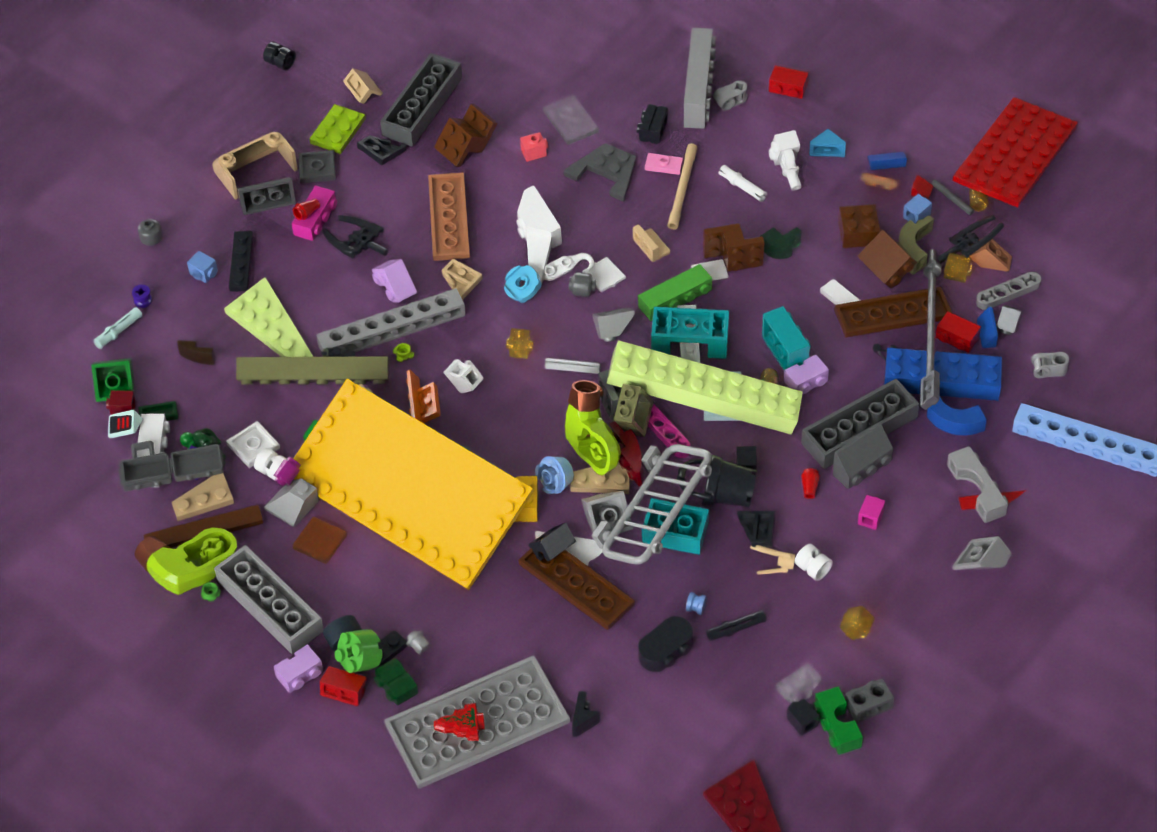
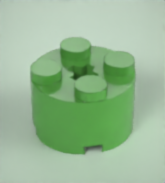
M371 629L344 632L340 635L338 647L335 651V659L349 673L376 668L382 659V649H379L378 646L380 639Z

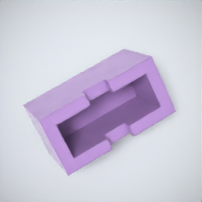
M817 355L804 360V364L801 366L796 364L784 370V383L788 388L803 391L802 394H806L810 390L828 382L829 369Z
M308 644L296 651L294 658L290 660L286 658L274 666L276 678L289 693L300 689L306 682L317 678L323 672L321 659Z

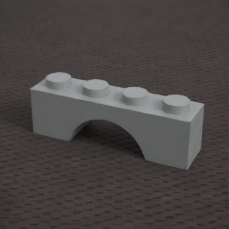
M970 446L950 453L947 466L956 480L973 482L981 490V494L977 497L975 509L984 523L1006 516L1008 500L1000 493L997 483L990 478L987 468L983 467L980 463L978 454L973 452Z

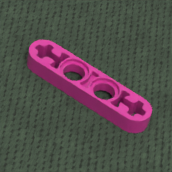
M653 404L648 427L667 448L674 444L690 446V442ZM656 421H662L664 425L655 426L654 423ZM668 433H672L675 435V437L673 439H668L665 437V435ZM681 452L673 453L678 458H686L690 455Z

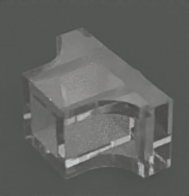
M807 663L778 682L776 689L788 703L791 701L798 702L803 698L806 700L812 696L813 689L821 682V676Z

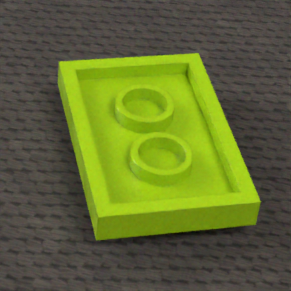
M334 104L310 137V144L327 150H334L335 153L341 154L366 120L365 114Z

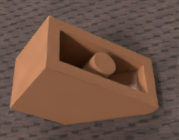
M993 239L969 255L982 268L1006 272L1010 270L1012 256Z

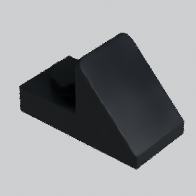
M585 691L578 692L574 712L572 737L576 738L600 723V712L590 710L591 701L587 700V692Z

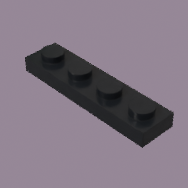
M234 231L229 278L230 292L248 290L253 244L252 231Z

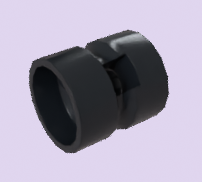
M274 41L266 46L263 53L265 62L275 65L284 71L292 67L296 58L294 50L283 47V45Z

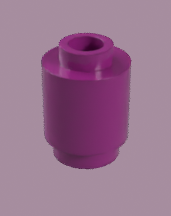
M291 457L283 460L273 474L275 477L274 481L283 487L285 485L290 486L299 473L301 464Z

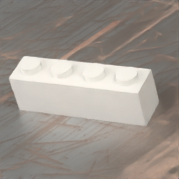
M141 414L143 419L140 424L138 443L152 441L155 454L165 453L164 448L168 447L166 433L170 431L169 421H166L165 414ZM149 449L137 451V457L150 455Z

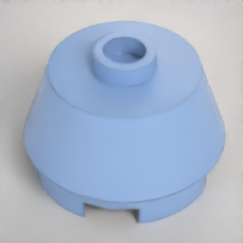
M546 456L535 468V475L544 486L542 490L548 494L561 493L573 481L574 473L572 466L564 457Z

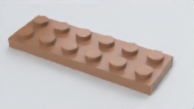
M464 172L428 175L433 261L470 258Z

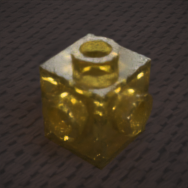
M511 328L510 338L506 340V349H509V357L528 359L529 352H532L534 347V340H531L530 330Z
M863 606L848 608L839 628L851 640L865 638L869 634L875 618Z

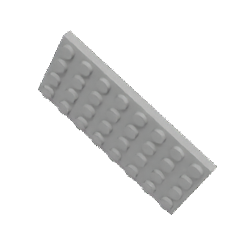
M533 655L384 719V723L415 784L420 789L570 723V718ZM476 703L478 713L483 712L485 730H479V741H468L466 737H457L454 733H442L434 730L435 720L442 716L452 715L455 710L464 708L465 704Z

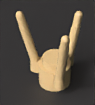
M756 545V547L750 546L753 550L778 556L777 565L781 566V568L757 571V575L788 573V569L793 570L795 554Z

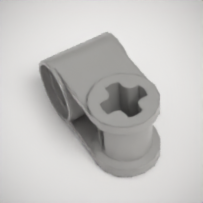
M735 81L730 85L717 89L713 94V98L722 110H729L746 102L747 84L743 81Z
M1064 352L1037 353L1033 355L1031 362L1035 368L1033 371L1036 378L1066 375L1068 372L1069 356Z

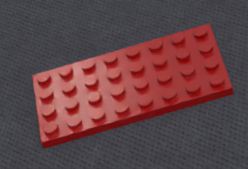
M1013 97L953 175L952 181L1018 208L1075 131L1078 122Z

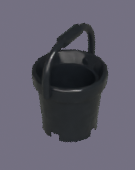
M712 455L710 463L712 472L707 477L704 493L693 491L691 495L703 498V505L712 506L716 503L750 508L757 470L727 462L720 456ZM691 459L683 464H701L704 459ZM679 467L677 480L685 481L686 468ZM679 484V486L681 487V489L684 491V489L686 488V486Z

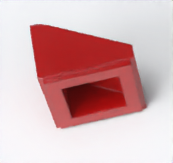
M917 175L912 185L911 196L915 197L917 194H920L929 200L934 186Z

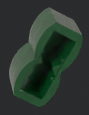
M396 658L375 669L376 677H374V681L379 688L383 687L385 695L390 702L393 701L398 706L418 694L417 684Z

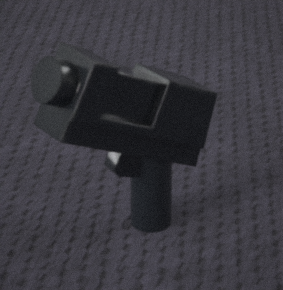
M339 347L324 348L321 355L323 357H355V351L342 350Z

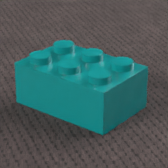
M784 306L763 314L762 338L782 369L785 370L796 364L799 366L803 365V361L810 358L809 350L811 349V344L802 335L799 325L794 323L791 313L787 312Z
M651 498L648 508L670 513L676 503ZM684 505L661 540L663 548L700 555L709 524V509ZM647 512L643 525L660 528L667 516ZM642 529V542L650 544L657 532Z

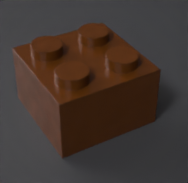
M876 204L839 206L838 224L842 248L866 247L880 233Z

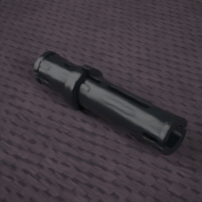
M761 609L730 622L724 621L719 626L707 629V638L712 642L724 636L730 637L732 633L766 622V615Z

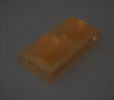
M865 172L861 176V180L865 181V185L869 186L880 184L883 189L893 190V187L897 188L899 185V180Z

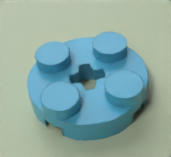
M519 265L512 268L506 275V287L504 286V290L511 299L525 303L537 293L542 283L539 274L531 266L521 267ZM521 280L525 281V284L519 287L521 285L519 282Z

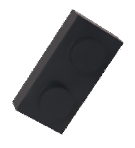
M395 630L378 642L379 649H382V659L378 667L389 662L408 647L407 641Z

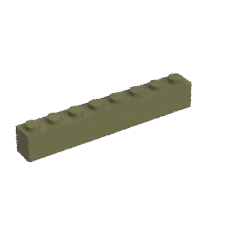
M388 356L236 357V380L241 382V385H253V382H260V385H272V382H279V385H290V382H298V385H309V382H317L318 385H328V382L335 381L337 385H343L346 379H349L358 385L360 383L364 385L366 381H373V384L382 385L385 384V381H389L390 359Z

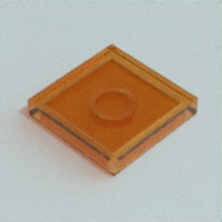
M313 516L292 547L300 553L327 564L346 538L347 532Z

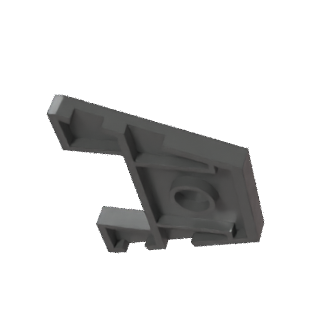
M605 143L567 167L563 172L565 177L578 181L586 170L610 179L616 183L610 189L609 196L624 201L630 177L636 163V156Z

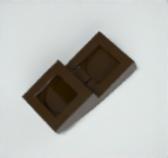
M177 340L179 355L197 363L215 365L216 359L213 348L197 347L196 341Z

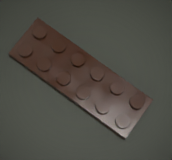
M936 287L935 322L942 320L947 311L952 313L941 287ZM928 289L835 305L834 311L845 338L926 324L928 319Z
M531 548L518 560L520 566L606 630L612 628L635 605V600L566 550L549 561L545 559L541 552L544 559L540 561Z

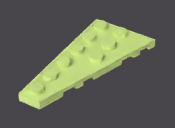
M265 277L224 308L228 316L279 356L313 357Z

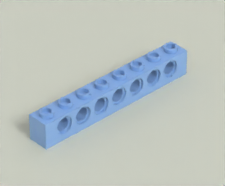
M1021 403L1014 419L1012 432L1157 477L1156 444Z

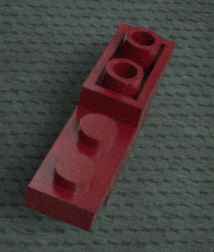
M613 421L609 423V427L620 446L619 464L622 469L627 470L630 480H634L638 486H641L644 479V468L641 461L642 455L639 442L631 429L624 432Z

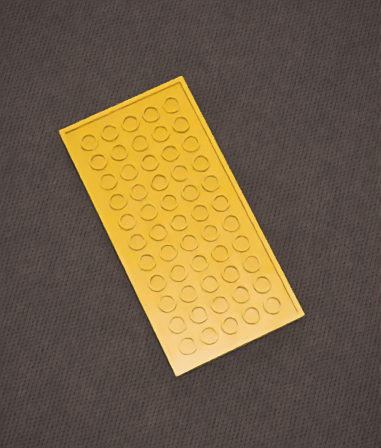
M346 379L293 458L301 464L300 471L294 480L303 479L315 486L320 499L468 590L534 492V489L349 379Z

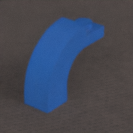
M940 397L935 405L927 409V418L930 422L947 433L973 435L985 431L987 419L979 405L963 410L954 409L947 406Z

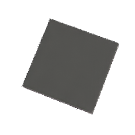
M334 150L299 153L300 184L336 180Z

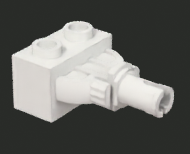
M795 130L774 135L769 150L770 159L774 161L775 166H781L782 174L788 178L792 191L799 190L802 187L798 177L799 166H796L795 163L800 149V143Z

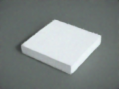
M258 421L226 441L228 447L248 468L254 466L256 457L263 449L269 448L274 452L280 449V444Z

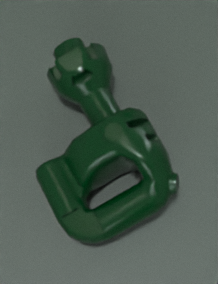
M208 428L197 430L192 435L194 445L197 448L221 444L216 434ZM223 454L224 465H225V464H226V462H225L226 456Z

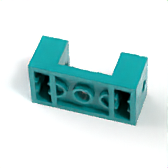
M654 307L651 349L670 355L671 342L708 344V358L727 359L729 310ZM687 324H694L695 326L692 327V328H689V327H687L686 325H687Z

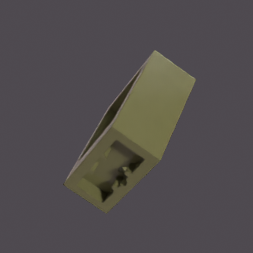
M623 384L614 421L624 432L631 429L635 436L645 437L654 403L653 399L641 386Z

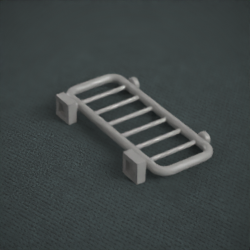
M674 444L666 448L661 454L657 446L651 445L641 459L649 475L616 526L612 530L608 522L601 521L592 534V538L599 548L602 549L605 557L639 565L648 561L653 553L660 554L662 552L663 545L661 540L702 476L709 477L711 475L712 468L710 463L712 455L709 451ZM675 452L704 457L699 467L667 461L671 454ZM665 464L696 470L690 482L657 476ZM655 479L686 486L680 497L648 491ZM645 494L677 501L670 513L638 506ZM635 509L667 516L660 528L628 521ZM625 525L657 532L650 544L618 537ZM615 540L647 547L645 552L638 557L610 550Z

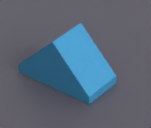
M827 129L810 141L809 156L845 157L846 142Z

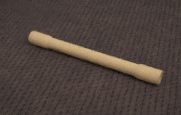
M692 143L687 145L685 161L673 209L668 221V227L673 230L679 226L687 185L698 149L697 145Z

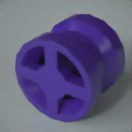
M141 284L132 289L134 304L137 307L145 308L152 303V296L148 286Z

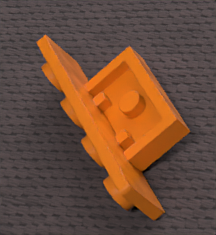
M411 370L406 371L411 417L425 424V422L441 416L437 385L432 382L420 388L419 377Z

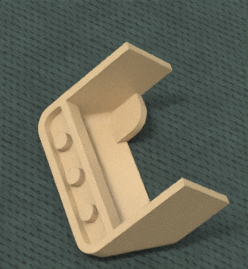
M279 132L266 134L223 154L213 162L215 174L235 200L238 199L235 179L230 172L277 150L294 172L298 168L294 149Z

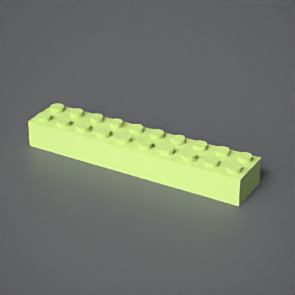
M619 340L612 356L607 384L621 388L623 384L641 386L650 396L791 435L798 422L803 391Z

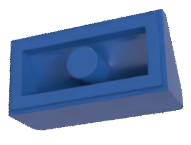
M903 152L868 155L871 170L906 167L907 158Z
M988 307L977 318V325L981 326L980 340L982 348H996L998 331L993 308Z

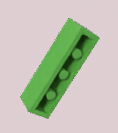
M698 264L639 294L638 307L652 321L654 307L677 308L678 305L691 302L695 298L707 294L712 290V277L701 264Z

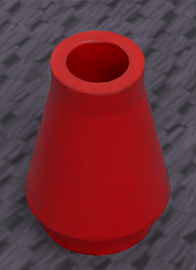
M316 198L297 203L293 208V214L298 220H306L314 211L320 208V203Z
M808 468L803 470L801 474L804 498L814 499L820 475L818 470Z

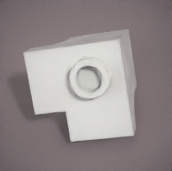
M456 359L443 372L460 393L473 391L484 379L470 360L462 363L459 359Z

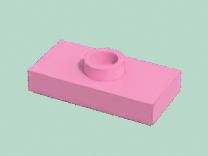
M648 153L645 170L680 175L683 158Z

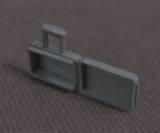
M152 441L134 443L131 445L132 459L121 460L120 485L123 486L124 491H132L172 483L171 473H174V478L177 482L222 474L223 467H225L223 453L219 445L214 444L172 452L171 458H169L166 453L155 454ZM149 449L150 455L137 457L138 450Z

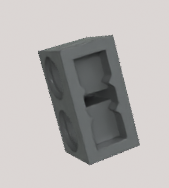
M883 678L877 681L872 680L865 686L853 688L845 694L846 708L856 723L893 709L894 696Z

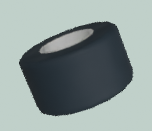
M345 615L328 624L323 631V635L330 648L336 651L342 633L362 629L354 615Z

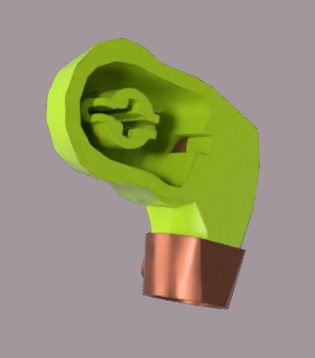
M580 380L572 384L569 394V405L565 420L566 439L576 453L598 475H605L617 467L621 455L620 446L611 428L601 417L599 407L600 397L603 396L602 388L595 382Z
M214 527L203 530L193 539L184 542L176 549H171V547L156 537L150 536L139 543L134 556L156 582L168 591L180 595L190 589L202 586L215 578L214 567L236 552L237 541L231 532Z

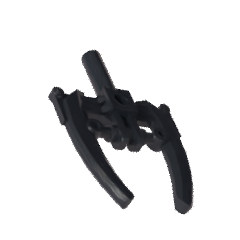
M993 214L976 221L954 236L949 237V241L955 246L938 256L937 260L941 264L957 252L968 258L969 255L992 240L1004 228V224L1002 222L999 223L997 227L979 241L978 236L972 231L995 220L996 217Z
M344 215L338 216L339 221L361 227L358 231L354 230L352 232L353 235L350 234L348 236V241L341 242L327 229L322 231L324 237L331 245L340 250L341 253L351 257V259H354L355 255L362 252L361 249L367 250L370 248L384 256L388 253V249L372 242L374 237L377 238L380 232H384V228L363 219Z

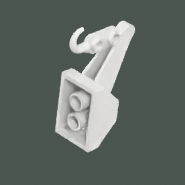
M533 185L524 190L517 211L518 220L516 222L519 227L517 230L522 239L525 238L527 241L528 266L537 271L541 283L543 280H555L570 272L579 261L584 259L589 261V267L586 268V271H590L594 266V260L587 253L563 256L547 264L551 248L562 244L561 227L535 186Z

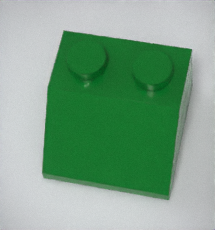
M131 358L99 361L91 364L96 402L106 401L107 398H110L111 390L134 391V374Z

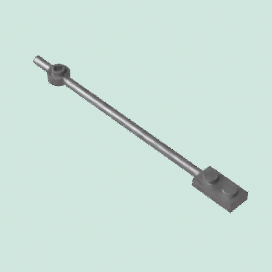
M935 249L929 250V263L923 271V274L928 278L926 376L921 379L920 406L925 410L935 405L940 398V373L934 370L936 278L941 273V264L936 261Z

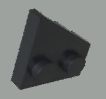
M371 135L357 142L359 150L381 165L406 151L405 144L401 143L400 146L391 144V140L380 139Z
M737 511L738 520L751 546L772 547L775 511Z

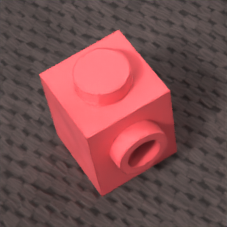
M540 132L520 138L521 151L526 162L547 156L548 142L546 138L543 139Z

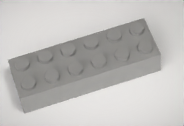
M692 28L684 98V128L705 129V122H709V111L707 109H710L711 98L708 97L712 94V86H709V84H713V73H710V71H714V61L712 59H715L716 49L712 48L716 44V36H713V29Z
M246 545L214 567L217 581L292 655L324 631L322 618Z

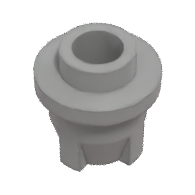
M414 630L408 635L406 644L409 647L411 646L419 655L429 648L430 642L424 637L422 630L418 632Z

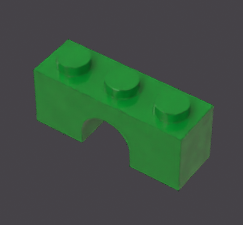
M839 686L815 693L813 705L816 708L817 714L821 717L823 730L829 734L831 747L836 749L838 755L862 748L863 736L856 721L841 722L836 718L846 714L847 705Z

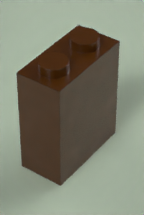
M883 229L858 255L859 259L891 289L897 286L901 279L917 263Z

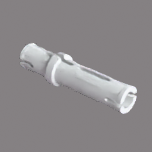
M723 165L720 168L723 172L719 171V175L729 180L730 184L738 186L760 202L765 200L767 192L742 177L740 172L733 171L727 165Z

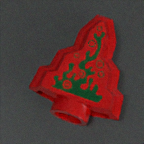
M476 703L465 704L464 708L455 710L452 715L442 716L435 720L434 730L442 733H454L457 737H466L468 741H479V730H485L483 712L478 713Z

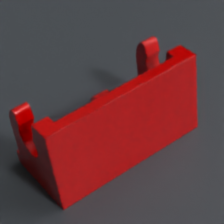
M328 666L320 680V695L358 707L366 691V688L363 687L366 684L367 677Z

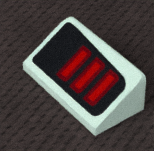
M135 410L110 415L108 437L115 438L136 433L143 418Z

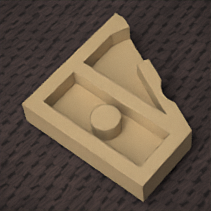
M452 259L442 269L443 277L452 290L457 288L462 300L483 279L481 273L455 259Z

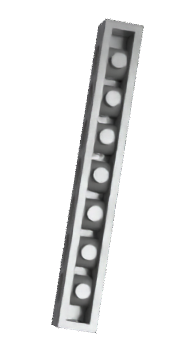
M457 288L316 334L318 347L321 352H323L324 348L335 347L358 352L465 316V305Z

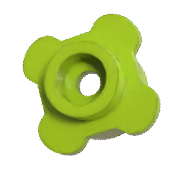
M400 343L393 349V354H396L398 362L414 357V352H411L409 344Z

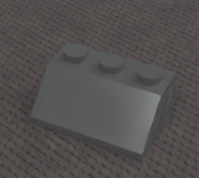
M291 177L237 188L243 215L296 204Z
M879 422L834 453L833 476L847 489L859 485L864 478L872 476L883 465H888L892 460L893 447Z

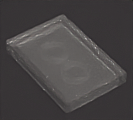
M574 95L543 107L544 114L567 145L599 132L597 125Z

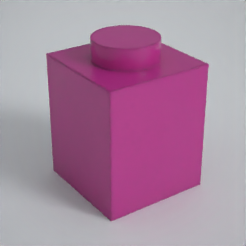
M866 495L859 511L858 524L877 530L884 514L885 500Z

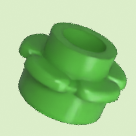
M208 582L202 587L201 597L204 600L214 601L221 594L220 589L213 582Z

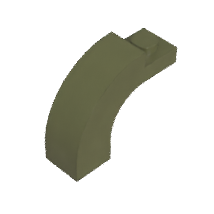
M929 215L924 219L918 220L916 224L909 220L903 226L899 235L898 244L917 261L914 268L910 271L912 275L923 269L927 264L928 254L916 243L933 230L934 219Z

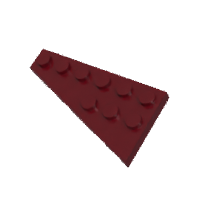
M754 759L703 791V797L732 832H781Z

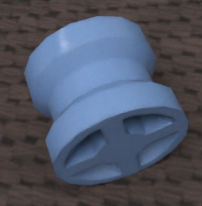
M690 592L686 611H695L697 614L702 615L706 606L707 595L698 596L695 592Z

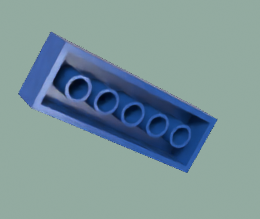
M887 348L884 385L897 379L910 394H920L921 379L926 376L927 351ZM935 351L934 370L940 373L939 396L999 401L1002 357Z

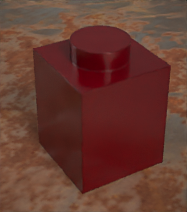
M111 390L110 398L106 400V408L109 409L110 414L135 410L137 402L134 391Z

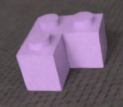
M402 259L389 260L372 269L374 273L372 277L375 283L386 287V295L390 301L400 302L417 293Z

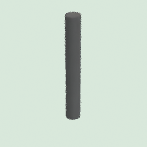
M936 179L932 181L931 184L934 188L971 216L975 210L939 181Z

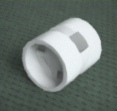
M265 448L256 457L254 467L257 471L275 480L273 474L282 461L287 458L278 455L269 448Z
M812 544L805 545L799 551L794 561L803 571L807 570V574L815 581L821 580L829 572L833 564L830 558L825 554H820V550Z

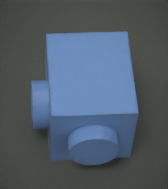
M917 194L904 205L903 218L907 221L911 220L916 224L918 220L931 215L932 202Z
M200 251L187 262L189 274L205 283L214 278L218 272L216 260Z

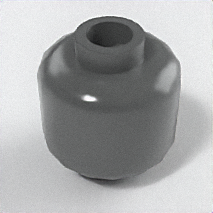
M146 219L138 226L139 239L144 245L154 246L162 240L163 233L158 221Z
M576 272L573 276H570L569 291H572L574 296L589 297L591 291H595L596 280H593L590 273Z

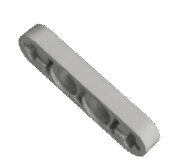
M1028 272L981 291L977 295L976 305L978 308L986 310L988 307L993 308L1035 291L1040 287L1041 276L1036 272ZM1018 285L1021 287V289L1015 290L1012 288V286ZM999 291L1004 292L1005 296H998L996 293Z

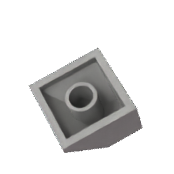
M627 307L592 314L598 337L604 339V341L615 340V337L620 336L634 316V310Z
M303 479L293 480L290 486L285 485L264 506V510L295 527L319 502L317 488Z
M624 491L603 493L581 499L592 533H594L601 521L608 522L613 530L628 507ZM625 525L620 533L632 530L633 526Z
M999 536L971 539L952 568L954 570L1002 568L1008 563L1012 552Z

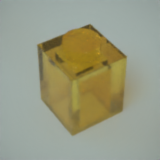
M949 253L945 265L944 278L965 283L967 276H971L973 265H970L971 257L966 258L963 255Z

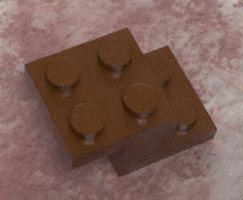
M470 104L463 119L449 117L434 148L456 167H461L468 152H483L498 123L477 105Z
M740 223L703 229L704 258L723 256L727 272L763 266L764 239L763 236L744 239Z

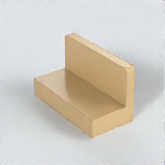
M352 68L343 81L359 103L365 104L372 93L379 96L382 95V91L366 72Z
M639 224L633 227V240L652 262L670 254V249L652 228L644 231Z

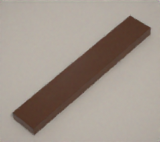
M254 505L143 534L144 539L154 536L173 548L193 539L203 530L212 527L234 532L264 523L259 505Z

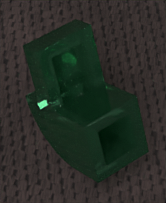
M774 227L760 235L764 239V253L774 259H787L791 257L793 248L798 247L801 243L802 231L796 227L782 235Z

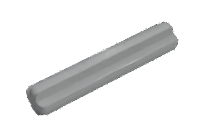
M546 358L545 360L546 369L595 374L600 373L601 365L598 362Z

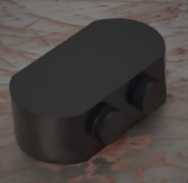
M671 616L641 638L638 643V660L641 666L651 672H662L667 667L673 666L682 655H687L693 645V628L691 624L682 617Z

